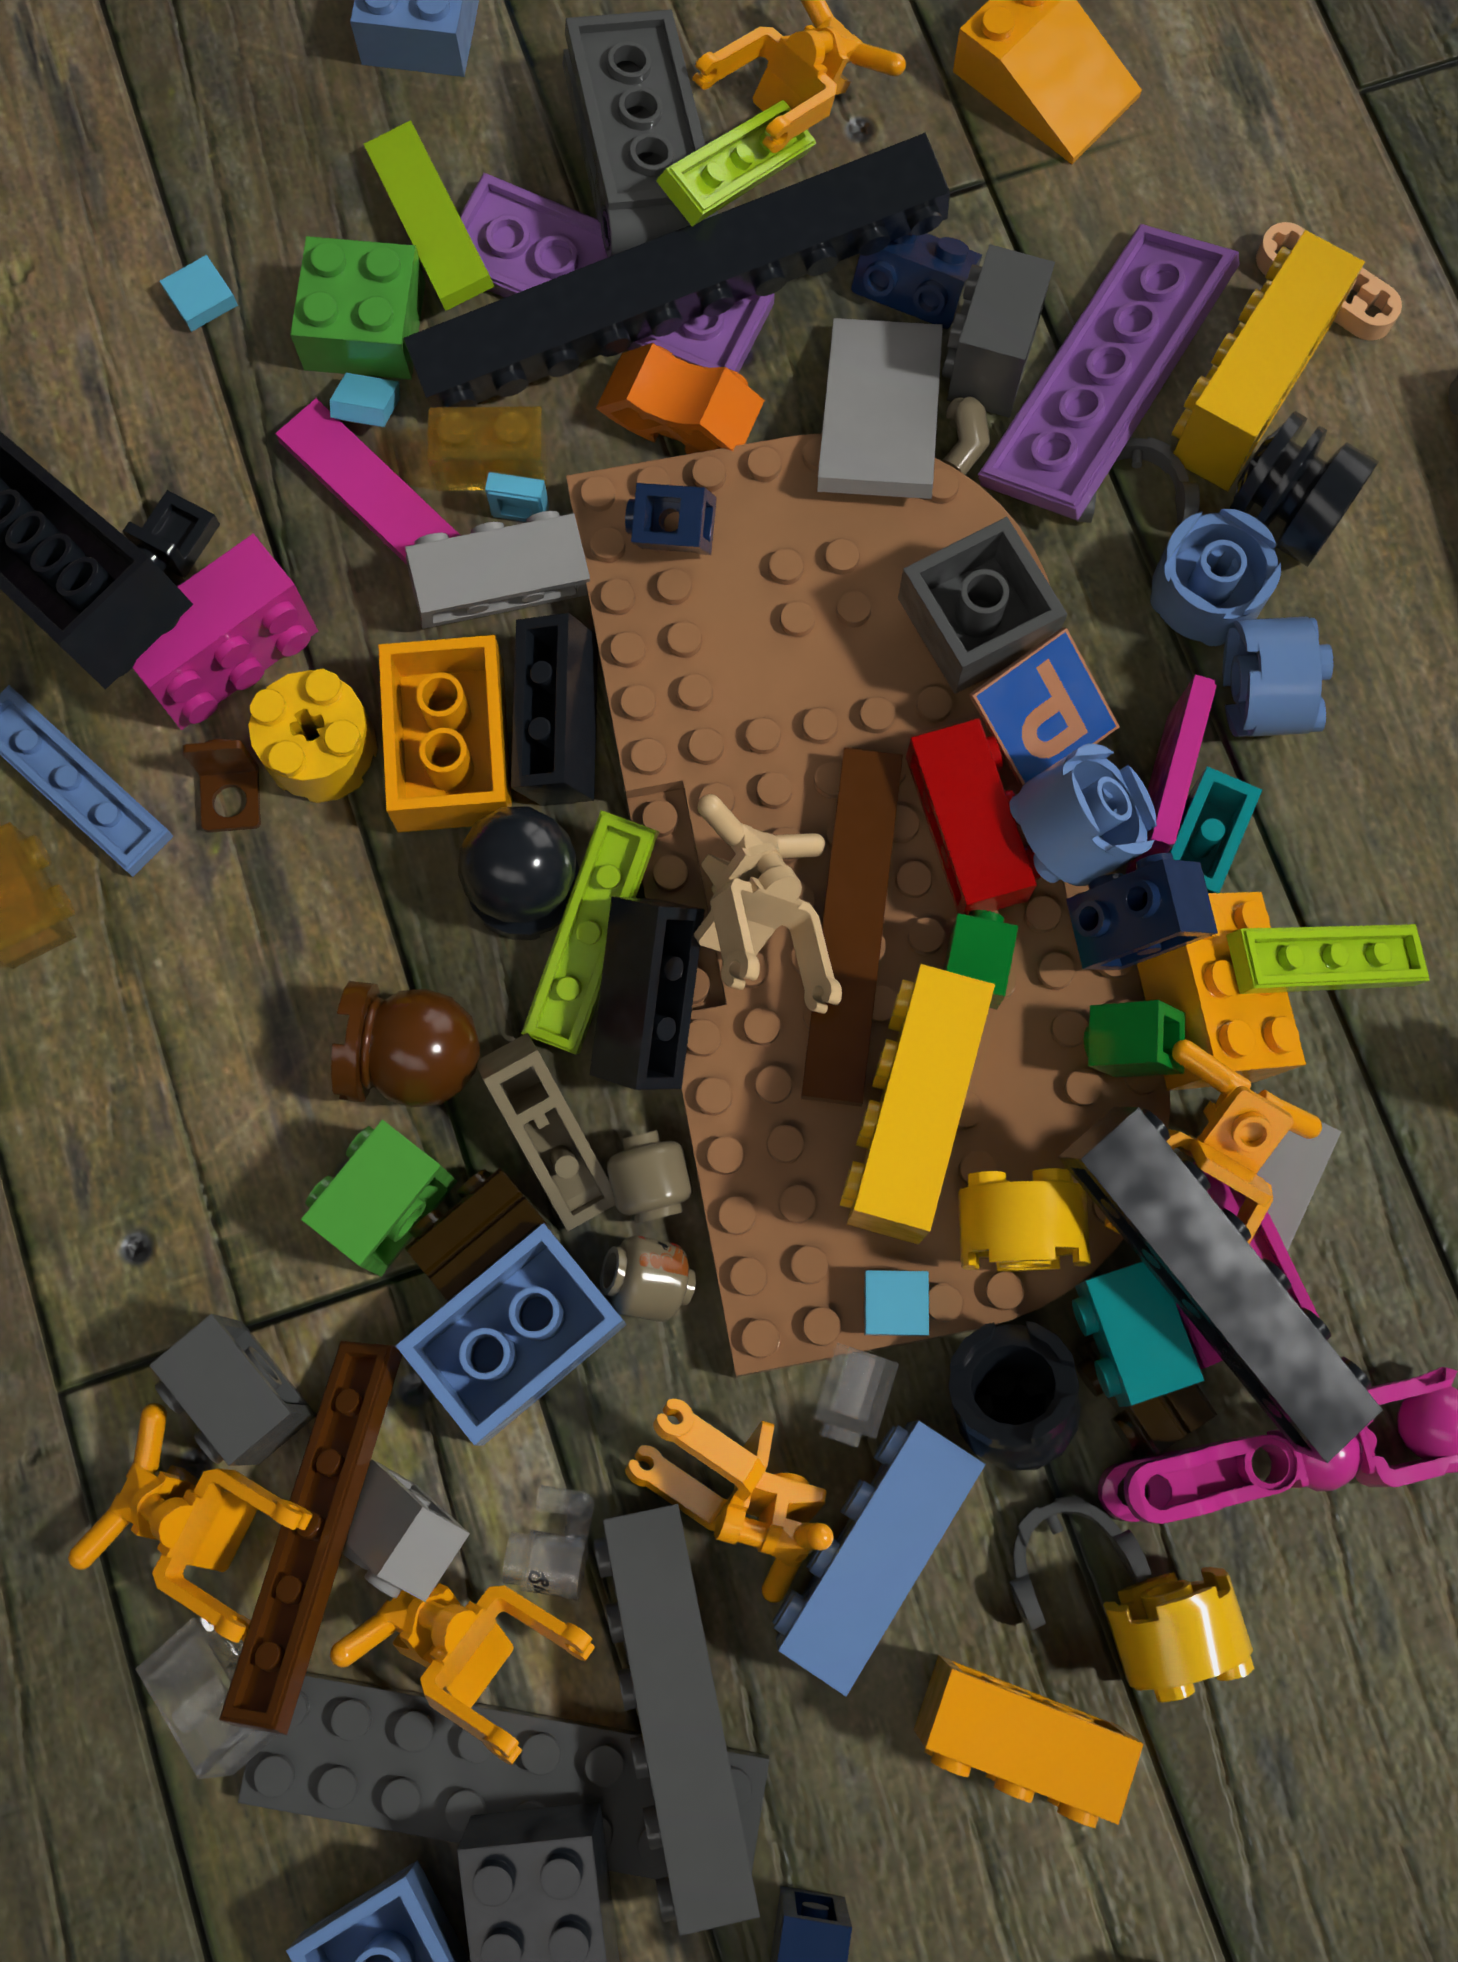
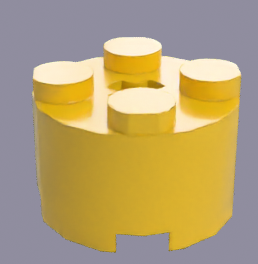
M325 669L287 674L268 685L266 689L257 692L250 704L251 717L248 726L251 746L278 787L284 791L287 790L293 795L308 798L310 802L321 803L341 799L358 789L364 782L362 777L370 768L373 756L376 757L378 751L375 729L351 686L340 680L337 674ZM319 733L320 736L313 741H307L311 736Z
M1038 1169L1032 1171L1033 1181L1013 1182L1006 1180V1172L982 1171L967 1174L968 1187L961 1188L958 1191L961 1268L978 1270L979 1258L989 1259V1262H996L997 1271L1060 1269V1256L1073 1255L1074 1266L1082 1267L1091 1264L1087 1194L1079 1183H1074L1072 1174L1068 1169Z
M1202 1568V1581L1177 1580L1175 1572L1163 1574L1118 1591L1121 1602L1120 1606L1116 1602H1104L1103 1607L1126 1680L1130 1687L1140 1691L1153 1689L1158 1702L1178 1701L1195 1693L1193 1683L1213 1677L1220 1681L1235 1680L1249 1675L1255 1669L1250 1656L1253 1648L1229 1573L1223 1568Z

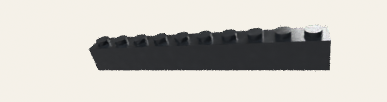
M925 132L704 219L693 227L691 225L414 333L404 337L426 399L437 419L446 415L449 417L462 416L471 412L479 402L497 395L501 397L516 395L526 389L530 382L548 375L552 377L567 375L576 370L581 362L599 355L604 357L618 355L627 350L632 342L650 335L657 337L669 335L678 330L683 322L701 315H720L728 311L739 300L755 294L758 296L771 295L782 289L786 282L806 274L810 276L822 275L833 269L841 260L859 253L862 256L878 253L887 247L892 240L910 233L916 236L929 233L937 228L943 220L948 219L950 190Z

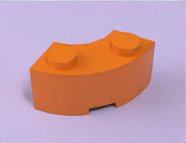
M650 343L621 354L596 409L617 424L655 443L659 434L680 441L685 445L686 454L720 448L733 451L735 446L745 444L765 400L748 386L747 380L736 371L730 370L727 367L708 368L690 364L676 358L667 349Z

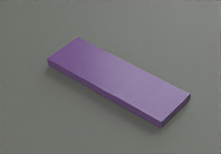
M483 173L460 214V218L495 286L488 291L505 298L608 258L603 244L601 223L597 219L487 173ZM775 293L767 296L755 294L739 300L728 311L720 315H701L683 322L678 330L669 335L661 337L650 335L632 342L628 350L654 343L670 351L676 358L690 364L708 368L727 367L739 373L774 305Z
M1140 224L978 473L981 486L1078 521L1238 268L1239 252Z

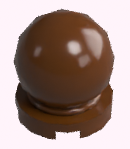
M355 981L347 983L337 1014L349 1015L345 1044L332 1043L331 1081L333 1094L340 1095L339 1099L365 1102L370 1089L375 1087L388 1101L413 1108L441 1105L466 1086L476 1072L480 1057V1042L472 1016L451 996L429 989L399 991L383 1001L378 984Z

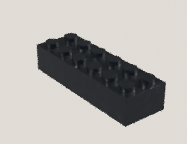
M0 431V589L106 690L118 677L129 672L136 660L161 635L172 630L180 617L193 603L147 554Z

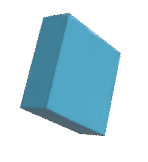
M207 255L160 280L165 293L191 332L238 306L233 293Z
M346 372L330 398V417L343 421L385 427L400 399L399 382Z
M494 472L488 473L485 492L493 517L526 522V519L531 515L549 511V501L544 480Z
M865 1270L864 1335L929 1336V1271Z

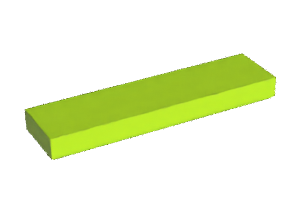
M784 100L669 166L656 180L658 185L692 227L801 159L817 144L808 130L792 138L777 153H772L762 144L766 136H771L766 132V127L776 117L792 110Z
M410 120L364 143V147L412 244L416 245L418 256L445 311L495 287L412 121Z
M600 811L521 1034L528 1033L533 1039L573 1054L580 1053L599 1001L611 897L636 898L659 831L606 811Z
M1416 924L1243 928L1226 935L1239 994L1408 987L1430 981Z

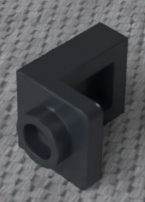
M167 490L142 528L132 522H128L122 532L126 538L147 554L162 571L167 569L185 579L220 526V523L215 514Z

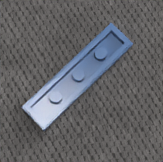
M10 685L0 693V755L125 871L134 877L174 836Z

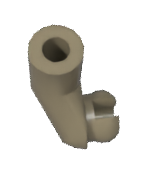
M971 396L953 399L946 410V418L951 419L949 422L950 426L957 429L958 441L943 458L942 462L956 468L964 475L968 473L990 443L985 407L979 400Z

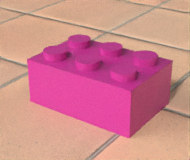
M253 533L178 586L193 605L180 617L172 630L161 635L136 660L132 668L180 730H183L191 723H200L209 718L216 711L218 704L235 691L245 690L256 684L264 675L265 670L282 657H290L299 653L307 646L311 636L316 634L318 629L295 584Z

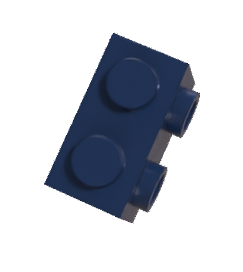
M1172 853L1150 855L1136 861L1137 870L1125 875L1114 873L1100 876L1088 884L1089 890L1066 899L1082 969L1122 970L1217 934L1218 931L1201 863L1174 860Z

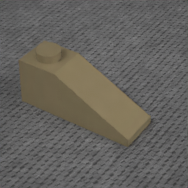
M526 1033L480 1058L477 1068L567 1232L615 1206L611 1184L529 1034Z

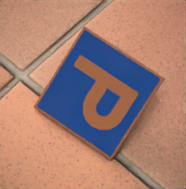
M1064 627L969 694L989 732L996 738L1000 751L1021 788L1030 779L1085 744H1097L1120 727L1068 629Z

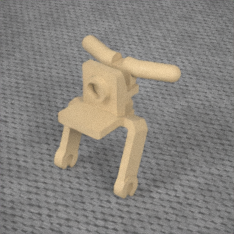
M704 795L698 802L699 814L731 846L736 855L731 861H727L708 854L701 863L702 868L713 883L711 889L714 895L710 900L711 911L695 931L694 937L699 945L721 952L723 959L721 975L725 985L743 990L746 982L742 978L755 981L759 976L760 964L756 957L758 952L781 925L786 926L792 936L805 990V1004L811 1011L825 1014L828 1010L826 1003L833 1005L840 1003L842 997L841 985L834 978L819 915L810 903L800 900L799 896L802 891L800 880L791 867L783 861L784 858L820 856L826 849L825 839L817 833L773 835L753 829L751 826L741 823L716 795Z

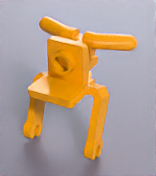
M800 0L813 25H807L803 31L795 32L791 36H782L773 27L760 26L717 52H707L702 55L695 64V68L701 73H695L692 80L701 89L706 90L717 81L758 57L766 58L768 60L767 68L753 95V103L762 111H765L784 100L792 109L784 115L773 119L766 127V132L771 136H766L762 144L772 153H777L792 138L830 115L835 95L846 93L851 83L842 74L847 63L851 62L854 65L896 77L901 75L906 68L904 57L899 53L863 43L833 16L825 0Z
M1180 1040L1172 1048L1173 1059L1221 1094L1216 1104L1210 1101L1203 1110L1209 1123L1199 1136L1195 1138L1181 1131L1169 1129L1170 1138L1166 1142L1173 1150L1177 1148L1192 1157L1202 1171L1246 1196L1237 1217L1245 1224L1251 1234V1238L1247 1241L1250 1244L1273 1202L1272 1186L1257 1175L1258 1171L1288 1131L1306 1139H1313L1321 1133L1322 1123L1317 1116L1278 1098L1267 1090H1262L1259 1094L1250 1090V1080L1236 1073L1193 1042ZM1106 1217L1104 1225L1119 1234Z
M669 1399L663 1407V1413L658 1414L653 1422L655 1432L662 1439L675 1443L735 1485L732 1494L728 1499L722 1498L665 1459L656 1448L649 1445H641L635 1453L636 1460H630L626 1466L625 1473L628 1479L638 1486L649 1488L670 1504H678L679 1510L708 1530L714 1531L716 1540L733 1545L739 1542L757 1548L758 1552L775 1557L761 1590L763 1597L768 1602H780L785 1597L801 1563L813 1550H826L833 1542V1532L828 1525L824 1523H809L825 1504L827 1491L810 1485L806 1478L797 1474H771L765 1472L769 1461L774 1424L761 1421L742 1447L695 1415L690 1406L684 1401ZM667 1416L676 1417L679 1424H672ZM638 1461L648 1463L650 1470L642 1469ZM746 1514H750L759 1517V1519L755 1520L745 1516Z
M150 1403L141 1412L134 1461L126 1474L127 1480L121 1492L116 1494L110 1508L70 1550L68 1555L69 1564L77 1570H84L90 1567L131 1522L133 1526L130 1530L135 1535L160 1541L157 1549L162 1554L152 1571L156 1587L214 1625V1630L219 1635L232 1642L239 1643L240 1639L242 1641L245 1640L251 1620L240 1615L185 1579L183 1572L186 1565L225 1572L229 1568L258 1510L292 1530H296V1528L306 1530L313 1514L296 1503L281 1499L236 1470L217 1468L203 1471L199 1480L185 1468L171 1465L167 1473L162 1471L159 1473L157 1470L160 1463L167 1412L161 1404Z
M439 1583L433 1589L426 1602L403 1590L397 1598H392L391 1601L386 1600L375 1615L332 1646L330 1658L337 1667H348L395 1631L399 1632L393 1641L395 1648L400 1654L427 1667L420 1677V1681L430 1707L482 1741L486 1748L499 1759L512 1765L522 1752V1749L518 1746L519 1741L510 1733L471 1709L514 1648L495 1618L499 1613L507 1612L581 1661L587 1660L595 1646L591 1643L592 1637L580 1627L569 1622H562L505 1585L488 1587L476 1604L469 1601L464 1607L449 1587Z

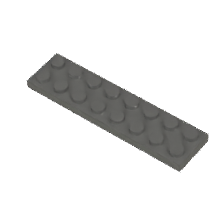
M306 1672L288 1734L282 1735L253 1729L238 1803L460 1843L471 1815L600 1802L609 1871L651 1879L668 1876L663 1847L650 1850L644 1821L643 1808L655 1805L651 1779L647 1777L637 1780L630 1738L642 1736V1732L475 1703L471 1709L501 1727L519 1741L518 1746L522 1749V1752L515 1762L510 1765L495 1756L486 1748L482 1741L430 1707L424 1693ZM727 1748L752 1873L769 1755Z

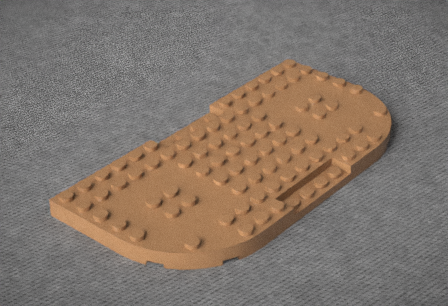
M822 434L789 436L737 445L733 451L720 448L566 476L572 512L575 514L590 575V582H587L586 585L630 819L633 822L659 831L642 878L645 898L660 899L705 909L704 919L710 913V900L714 895L711 889L713 883L702 868L701 863L708 854L727 861H731L736 855L731 846L717 834L698 812L697 806L700 798L707 794H713L726 805L741 823L751 826L753 829L773 835L817 833L823 836L826 841V849L820 856L783 859L785 864L791 867L800 880L802 886L799 896L800 900L812 905L819 915L822 927L844 747L903 754L862 1107L801 1099L811 1010L805 1004V990L790 930L786 926L781 925L773 932L756 955L760 964L757 980L752 981L742 978L746 982L743 990L728 987L723 982L721 975L723 965L721 952L700 945L681 1090L736 1378L972 1332L985 1324L995 1322V1325L1003 1324L1047 1305L1069 1292L1092 1274L1114 1252L1124 1238L1120 1233L1118 1234L1104 1225L1106 1216L1087 1194L1091 1264L1082 1267L1074 1266L1073 1255L1060 1256V1269L1004 1272L997 1271L996 1262H989V1259L979 1258L978 1270L961 1268L958 1191L961 1188L968 1187L967 1174L982 1171L1006 1172V1180L1013 1182L1033 1181L1032 1171L1038 1169H1067L1058 1156L1113 1107H1139L1141 1110L1147 1109L1156 1115L1167 1129L1169 1127L1170 1091H1167L1164 1075L1116 1078L1089 1067L1088 1057L1084 1049V1032L1089 1025L1090 1005L1146 1001L1137 964L1122 970L1082 969L1066 899L1089 890L1088 885L1075 886L1063 880L1050 883L1041 877L1039 880H1036L1037 886L1029 901L992 911L1002 915L1005 918L1004 923L1018 926L1006 995L997 1010L992 1008L988 1010L930 1233L917 1245L847 1225L850 1208L840 1206L839 1204L853 1160L863 1163L867 1149L856 1146V1142L869 1100L878 1102L881 1100L883 1090L872 1087L886 1039L897 1041L899 1031L888 1029L897 993H899L903 979L914 982L920 964L943 970L951 928L958 914L906 760L910 739L914 736L980 718L986 737L990 736L991 733L969 694L999 673L997 672L956 694L953 692L898 600L903 568L1008 517L1048 583L1049 581L1033 546L1002 505L979 484L935 458L932 499L817 492ZM636 483L705 487L715 495L717 501L711 555L642 549L631 542L632 534L626 532L625 512L628 500L635 499ZM678 512L670 513L665 518L664 527L667 532L678 529ZM1002 755L1003 768L998 770L1005 791L1011 789L1017 795L1020 793L1021 787ZM1017 825L1023 845H1029L1021 825ZM1072 1175L1074 1183H1078V1181ZM865 1270L929 1271V1336L864 1335Z

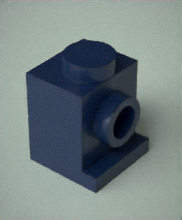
M636 483L635 499H629L626 506V532L632 534L631 542L642 549L711 555L717 497L705 487ZM678 512V529L667 532L664 527L665 518L670 513Z

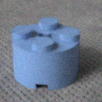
M1221 509L1220 513L1202 515L1203 512H1200L1185 519L1173 532L1152 579L1150 603L1153 609L1177 633L1189 639L1201 641L1208 646L1224 644L1229 628H1236L1234 621L1257 619L1277 587L1281 576V562L1280 564L1278 563L1275 551L1277 544L1272 533L1258 519L1236 509Z
M1286 617L1234 621L1236 628H1229L1223 655V686H1231L1232 696L1236 704L1225 705L1226 717L1232 734L1235 737L1308 734L1310 732L1323 731L1326 723V707L1324 699L1321 697L1322 680H1330L1332 677L1333 653L1329 644L1319 645L1317 620L1309 617Z
M1085 744L1026 782L1021 788L1020 793L1012 797L1010 801L1011 814L1016 822L1021 825L1025 838L1035 853L1033 857L1035 868L1041 877L1050 883L1063 880L1075 886H1087L1092 880L1111 873L1147 852L1153 845L1154 840L1147 841L1148 831L1157 826L1156 813L1150 795L1142 780L1129 765L1119 770L1107 759L1114 752L1105 746Z

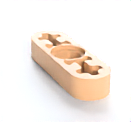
M1282 222L1271 226L1266 231L1256 254L1257 266L1265 276L1277 256L1275 251H1279L1283 246L1293 250L1305 231L1304 228L1294 223ZM1362 267L1351 290L1353 289L1357 292V295H1354L1350 304L1345 299L1334 322L1360 339L1374 341L1385 337L1390 332L1401 313L1402 301L1394 288ZM1374 305L1381 310V312L1377 313L1374 317H1371L1367 315L1365 311L1369 310Z

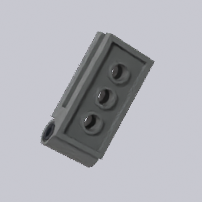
M672 9L566 18L565 37L568 49H563L562 65L598 222L601 223L603 244L607 256L610 257L690 225L656 180L666 168L705 146ZM718 211L708 216L707 218L717 215Z

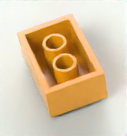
M487 635L378 644L386 811L398 833L472 827L476 821L498 808L512 807L504 669L496 636Z
M1262 892L1208 893L1218 933L1138 963L1137 967L1145 1000H1160L1186 1013L1185 1040L1193 1042L1230 1069L1250 1080L1251 1083L1306 1065L1288 992L1239 994L1226 935L1243 928H1271ZM1186 1068L1184 1069V1074L1164 1075L1167 1091L1212 1087Z
M938 1655L914 1727V1732L925 1747L924 1752L932 1756L930 1761L932 1764L967 1778L972 1767L986 1772L985 1776L995 1781L994 1788L1025 1802L1032 1803L1035 1792L1047 1796L1048 1802L1058 1806L1057 1812L1092 1828H1096L1099 1817L1119 1825L1144 1743L1117 1724Z

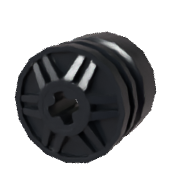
M1295 411L1281 427L1267 436L1256 451L1237 483L1234 500L1229 509L1248 513L1254 503L1262 507L1256 519L1266 527L1276 517L1284 520L1286 524L1276 548L1308 567L1336 528L1379 461L1348 442L1340 447L1327 462L1317 455L1325 440L1327 430L1319 426L1306 444L1301 447L1295 441L1308 418Z

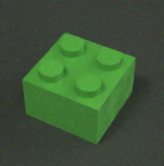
M306 236L290 333L305 371L340 374L347 372L364 376L412 380L414 364L404 337L419 332L426 284L416 245Z
M383 1119L375 1129L368 1126L355 1137L346 1151V1156L350 1158L335 1178L328 1175L314 1187L305 1202L309 1210L301 1218L303 1222L358 1266L381 1277L413 1238L410 1233L411 1229L423 1217L434 1211L458 1182L439 1163Z

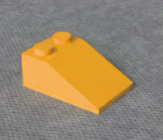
M988 0L959 29L953 73L1070 164H1073L1141 95L1142 89L1077 0Z

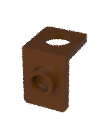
M213 739L204 743L184 744L183 756L200 776L201 826L204 831L211 833L259 828L261 825L259 766L242 741ZM229 787L243 790L247 801L241 813L233 817H223L216 812L214 802L216 796L222 790Z

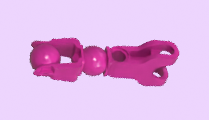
M1439 1367L1417 1377L1376 1385L1367 1389L1378 1405L1404 1399L1397 1412L1398 1433L1406 1447L1422 1459L1388 1466L1383 1457L1375 1456L1374 1450L1377 1438L1366 1426L1328 1463L1297 1452L1281 1431L1275 1429L1267 1431V1435L1243 1436L1114 1464L1108 1467L1099 1479V1500L1107 1514L1116 1520L1165 1524L1279 1494L1290 1488L1307 1487L1315 1491H1334L1349 1483L1354 1477H1356L1360 1484L1367 1487H1400L1443 1476L1446 1473L1458 1472V1389L1452 1386L1458 1371L1447 1367ZM1259 1447L1263 1448L1271 1459L1272 1468L1270 1475L1264 1481H1261L1252 1469L1251 1460L1254 1452ZM1123 1478L1125 1500L1128 1506L1124 1505L1117 1496L1118 1485ZM1145 1485L1148 1486V1498H1147V1499H1146V1497H1145Z

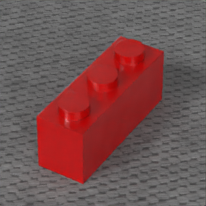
M980 718L911 737L906 760L957 913L968 915L971 910L992 912L1029 901L1037 886L1036 880H1039L1041 875L1037 872L1034 865L1033 857L1035 853L1030 845H1023L1017 828L1019 824L1013 818L1010 811V801L1015 796V793L1011 789L1005 791L998 770H1002L1003 762L996 738L993 735L986 737Z

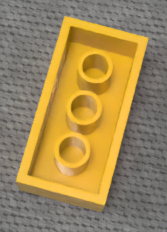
M1307 230L1303 232L1293 250L1284 246L1280 249L1265 276L1267 280L1261 290L1255 289L1239 316V325L1233 334L1227 333L1211 361L1213 366L1207 376H1200L1185 401L1183 407L1186 409L1171 434L1179 439L1173 454L1179 458L1184 468L1227 492L1230 490L1334 322L1365 261Z
M920 964L914 982L902 980L888 1025V1029L899 1031L897 1041L886 1039L872 1087L883 1090L880 1102L869 1100L856 1142V1146L867 1149L863 1163L853 1160L839 1204L840 1206L850 1208L847 1225L917 1245L930 1233L995 984Z

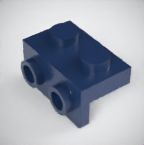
M910 233L890 241L888 246L878 253L869 256L860 255L851 290L857 295L929 323L941 324L942 328L948 329L954 322L972 264L979 266L982 254L969 250V247L964 242L955 238H938L928 233L916 236Z

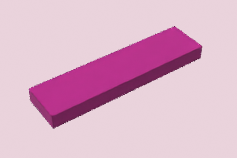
M317 398L275 433L279 443L406 565L405 547L415 545V540L433 533H446L449 538L461 536L340 420L331 418L330 411Z

